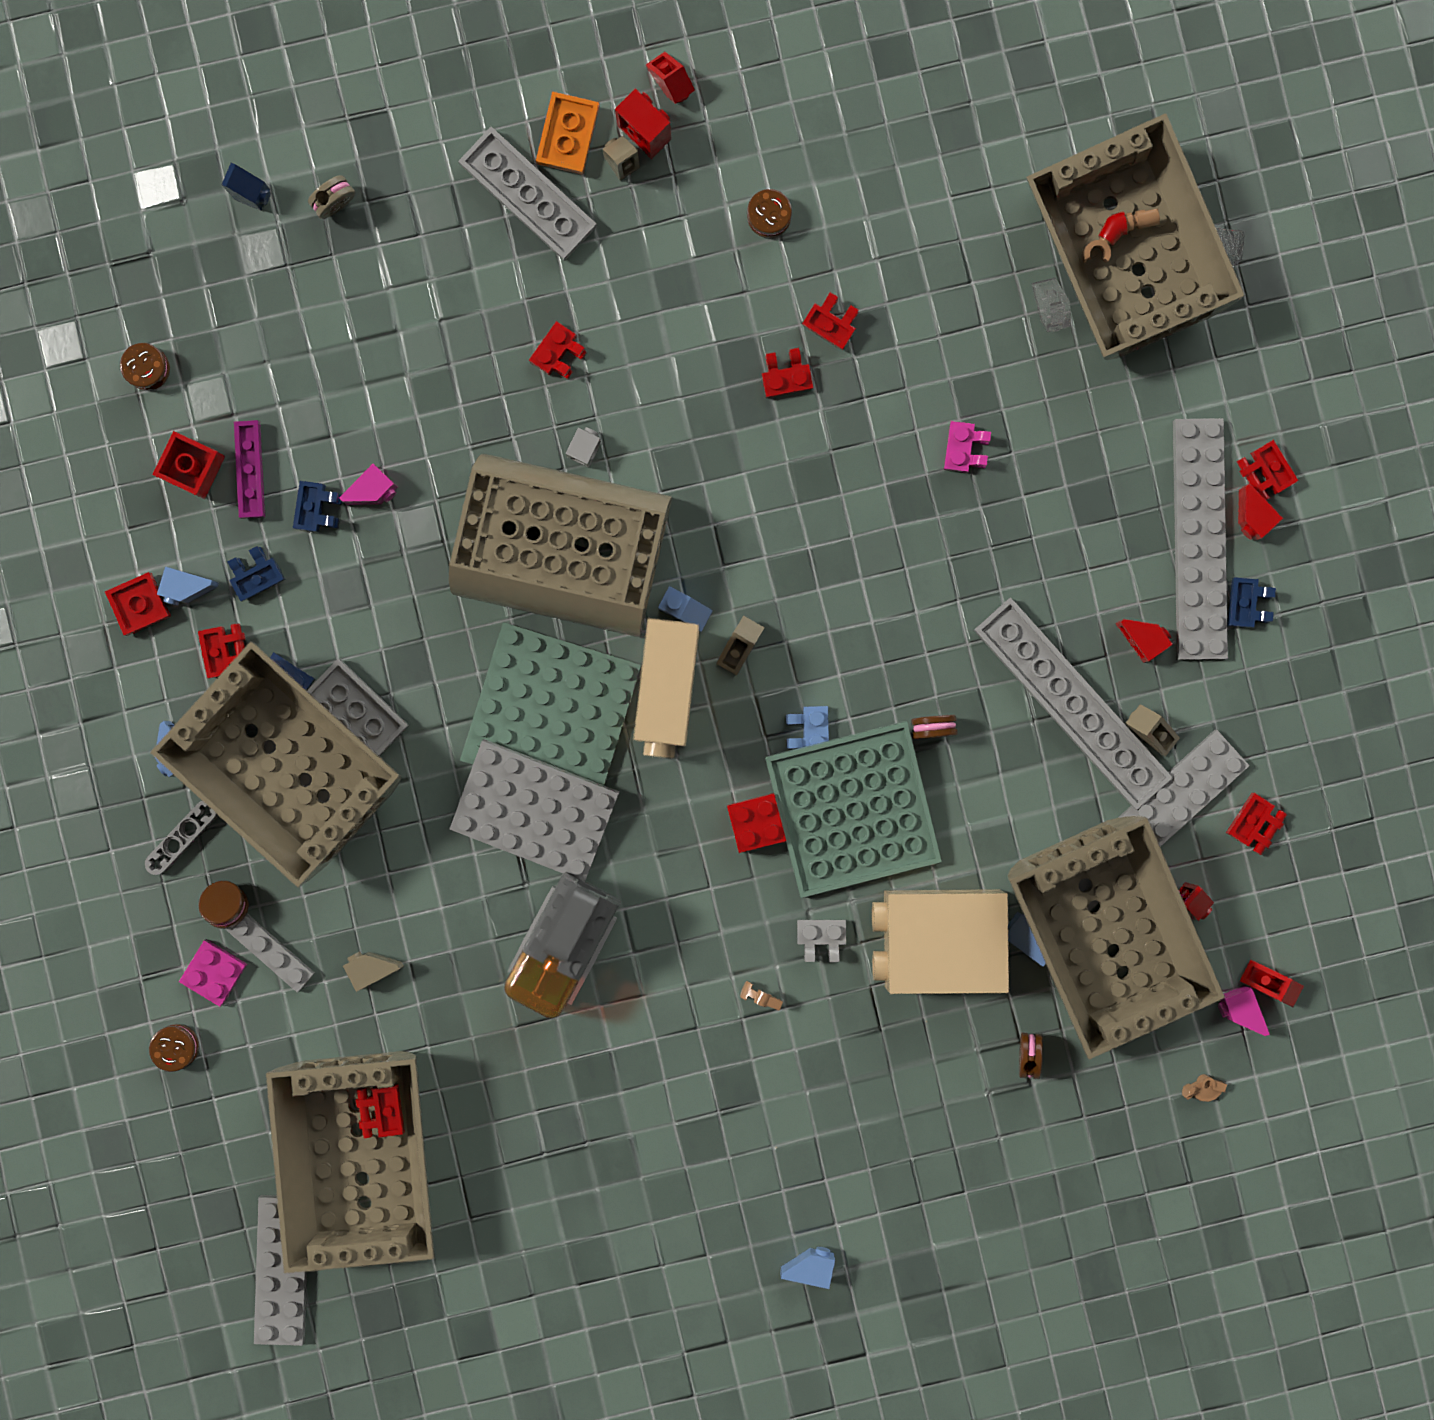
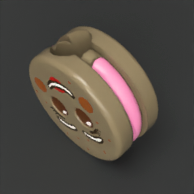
M339 175L331 178L318 187L309 197L308 204L316 211L320 219L334 215L355 196V190L347 183L348 181L344 176Z

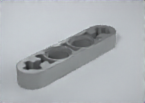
M200 801L146 858V870L153 875L165 873L214 822L218 814L210 809L212 815H205L201 821L195 818L194 815L200 817L204 813L203 806H208L205 802ZM189 821L195 823L197 827L193 835H188L185 832V825ZM172 839H176L180 843V849L176 853H172L168 849V843ZM164 854L168 857L160 862L162 868L154 869L155 862L153 859L157 860Z

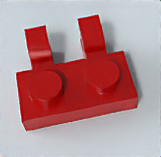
M830 292L822 306L816 303L813 305L802 326L843 351L856 330L851 326V323L854 321L859 310L850 305L842 320L836 317L830 311L837 303L838 296Z
M556 321L529 361L549 376L554 370L568 380L573 371L571 367L560 361L568 350L582 360L587 352L583 346L574 342L577 338L576 334Z
M799 348L789 350L791 368L778 370L775 352L766 354L765 359L768 372L761 374L766 398L813 389L809 364L802 365Z

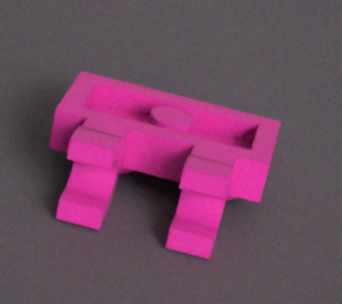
M951 421L944 470L968 473L969 466L985 469L988 456L971 455L972 443L989 445L991 432L974 431L975 424Z

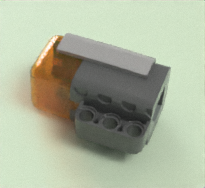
M565 872L558 884L552 886L507 971L510 974L504 985L506 995L546 1018L553 1019L560 1016L567 1004L572 1005L617 920V917L614 915L621 900Z

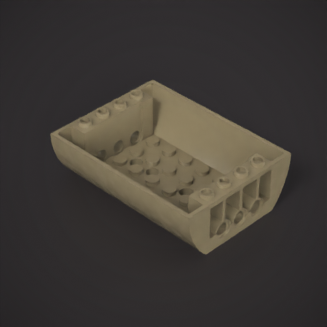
M1166 113L1027 176L1028 184L1104 360L1125 356L1207 320L1232 306L1245 296ZM1108 198L1114 199L1117 207L1114 210H1107L1103 205L1104 200ZM1158 208L1160 224L1142 229L1134 227L1133 231H1128L1127 235H1123L1114 246H1109L1111 257L1107 263L1102 260L1103 253L1099 248H1092L1090 251L1091 259L1085 263L1083 262V249L1090 242L1100 239L1098 235L1108 217L1122 211L1124 213L1131 212L1134 215L1135 211L1143 209L1148 211ZM1136 264L1143 265L1145 274L1135 276L1132 273V267ZM1145 286H1150L1154 289L1155 295L1149 299L1145 298L1141 294V289Z
M483 453L475 461L470 474L449 565L450 591L456 596L640 637L672 496ZM507 522L516 524V532L512 535H505L503 532V526ZM536 527L540 530L541 535L538 540L531 541L528 539L527 532L530 528ZM584 538L589 542V547L586 551L579 552L576 550L575 543L578 539ZM609 544L613 547V553L610 557H602L600 555L599 549L602 545Z
M250 642L150 752L297 887L308 882L333 860L391 796L401 780V776L254 642ZM250 724H255L258 728V733L253 738L249 737L246 733L247 726ZM268 740H272L276 744V750L272 754H268L264 749V744ZM303 773H308L312 777V782L307 787L300 783V776ZM321 789H326L330 793V799L326 803H322L318 799V793Z
M1128 816L1107 820L1019 860L1009 871L1008 879L1088 1059H1092L1225 998L1146 817ZM1089 879L1090 887L1086 891H1080L1078 887L1080 880ZM1094 900L1099 901V910L1095 913H1090L1088 911L1089 903ZM1112 944H1117L1119 947L1118 953L1115 956H1108V947ZM1127 966L1128 974L1123 978H1118V968Z
M397 1051L304 1060L266 1073L284 1273L434 1259L416 1055L410 1052ZM394 1084H398L405 1129L404 1134L378 1137V1129L372 1128L373 1137L363 1138V1135H356L352 1130V1126L361 1120L360 1111H354L350 1106V1102L352 1099L358 1098L357 1089L366 1087L367 1096L373 1097V1087H391ZM369 1107L370 1118H376L375 1107ZM357 1173H367L369 1182L366 1184L360 1183L357 1180ZM361 1196L370 1198L371 1206L369 1208H364L359 1204Z

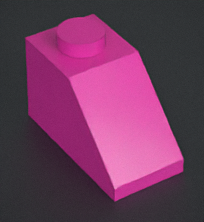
M372 464L339 499L347 505L382 504L384 501H390L395 496V490L398 486L377 466Z
M1242 986L1223 994L1225 998L1221 999V1003L1218 1004L1223 1017L1261 1035H1270L1252 988Z

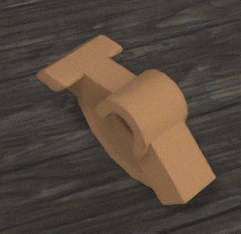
M745 982L740 994L742 999L747 1000L749 996L754 999V1003L760 1006H768L780 1010L783 1003L782 1000L772 997L771 994L764 993L760 989L756 991L752 989V983Z
M1202 1074L1196 1082L1188 1083L1183 1087L1182 1096L1187 1100L1193 1096L1200 1101L1209 1102L1219 1097L1222 1092H1225L1227 1084Z

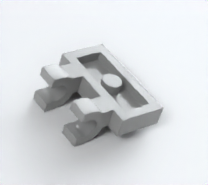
M797 920V944H804V961L815 962V944H828V961L839 962V944L846 945V920Z

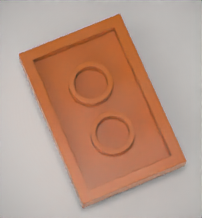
M552 91L536 164L583 175L599 111V102Z

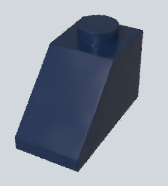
M230 163L221 185L234 200L261 211L263 206L269 202L270 188L263 180L238 165Z

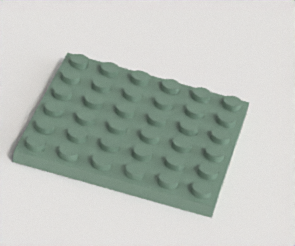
M503 622L460 761L474 764L481 742L485 739L605 785L642 665Z
M907 721L765 757L801 898L942 862Z

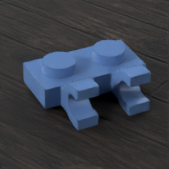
M828 706L803 707V714L786 715V724H803L804 738L787 739V748H801L829 740Z

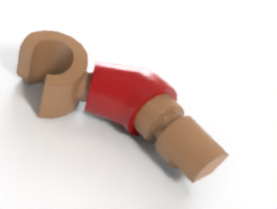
M1158 208L1145 211V209L1135 211L1134 215L1131 212L1124 213L1122 211L1108 217L1098 235L1100 239L1090 242L1083 249V262L1085 263L1091 259L1090 251L1092 248H1099L1103 253L1102 260L1107 263L1111 257L1109 246H1114L1123 235H1127L1128 231H1133L1134 227L1142 229L1160 224Z

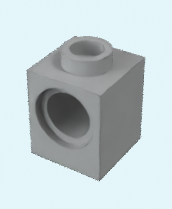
M587 427L584 430L578 428L565 453L567 458L589 468L601 444V439L597 437L598 433Z

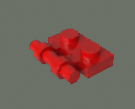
M1274 439L1250 453L1255 461L1254 463L1249 464L1245 457L1237 461L1242 477H1246L1248 482L1265 500L1270 498L1265 489L1271 487L1274 494H1277L1299 481ZM1258 468L1266 479L1262 483L1254 472Z
M240 623L230 625L232 631L230 635L225 634V629L222 626L198 631L207 679L219 677L244 650V640L246 639L245 633L241 631ZM234 642L235 656L229 655L227 643Z
M1251 793L1226 833L1248 847L1255 840L1257 844L1253 851L1258 855H1262L1266 848L1269 849L1271 846V839L1277 830H1281L1284 826L1282 822L1287 814L1278 810L1273 817L1270 813L1275 806L1256 793ZM1264 822H1267L1269 826L1267 827L1263 835H1261L1258 832L1263 826Z
M394 1084L391 1087L381 1088L375 1086L372 1089L373 1097L367 1096L366 1087L358 1088L356 1107L360 1111L361 1120L358 1122L359 1129H362L363 1138L373 1137L372 1128L378 1129V1137L403 1135L405 1129L399 1085ZM369 1107H375L376 1118H370Z

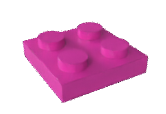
M206 939L202 942L179 982L221 1007L248 964Z

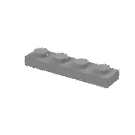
M248 913L238 925L225 929L296 992H299L315 974L314 971Z

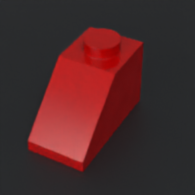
M663 52L646 64L648 71L666 97L675 104L686 100L695 91L684 66L668 53Z
M1249 483L1239 489L1238 524L1242 527L1241 531L1248 539H1253L1254 541L1262 539L1283 518Z
M1128 619L1115 623L1142 662L1152 660L1173 645L1169 640L1171 639L1169 632L1158 624Z
M1185 882L1179 891L1190 918L1196 921L1205 919L1211 913L1212 908L1210 907L1214 902L1201 887Z
M1251 959L1240 979L1242 983L1292 1008L1304 987L1298 982Z

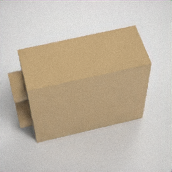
M648 619L634 740L645 741L643 755L674 758L676 745L686 746L700 632L698 624Z
M1000 889L884 890V902L872 903L873 932H884L885 951H873V980L885 981V988L890 994L1009 993L1008 899L1006 892Z

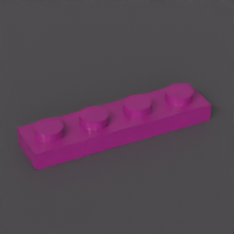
M235 421L234 438L239 518H265L260 421Z

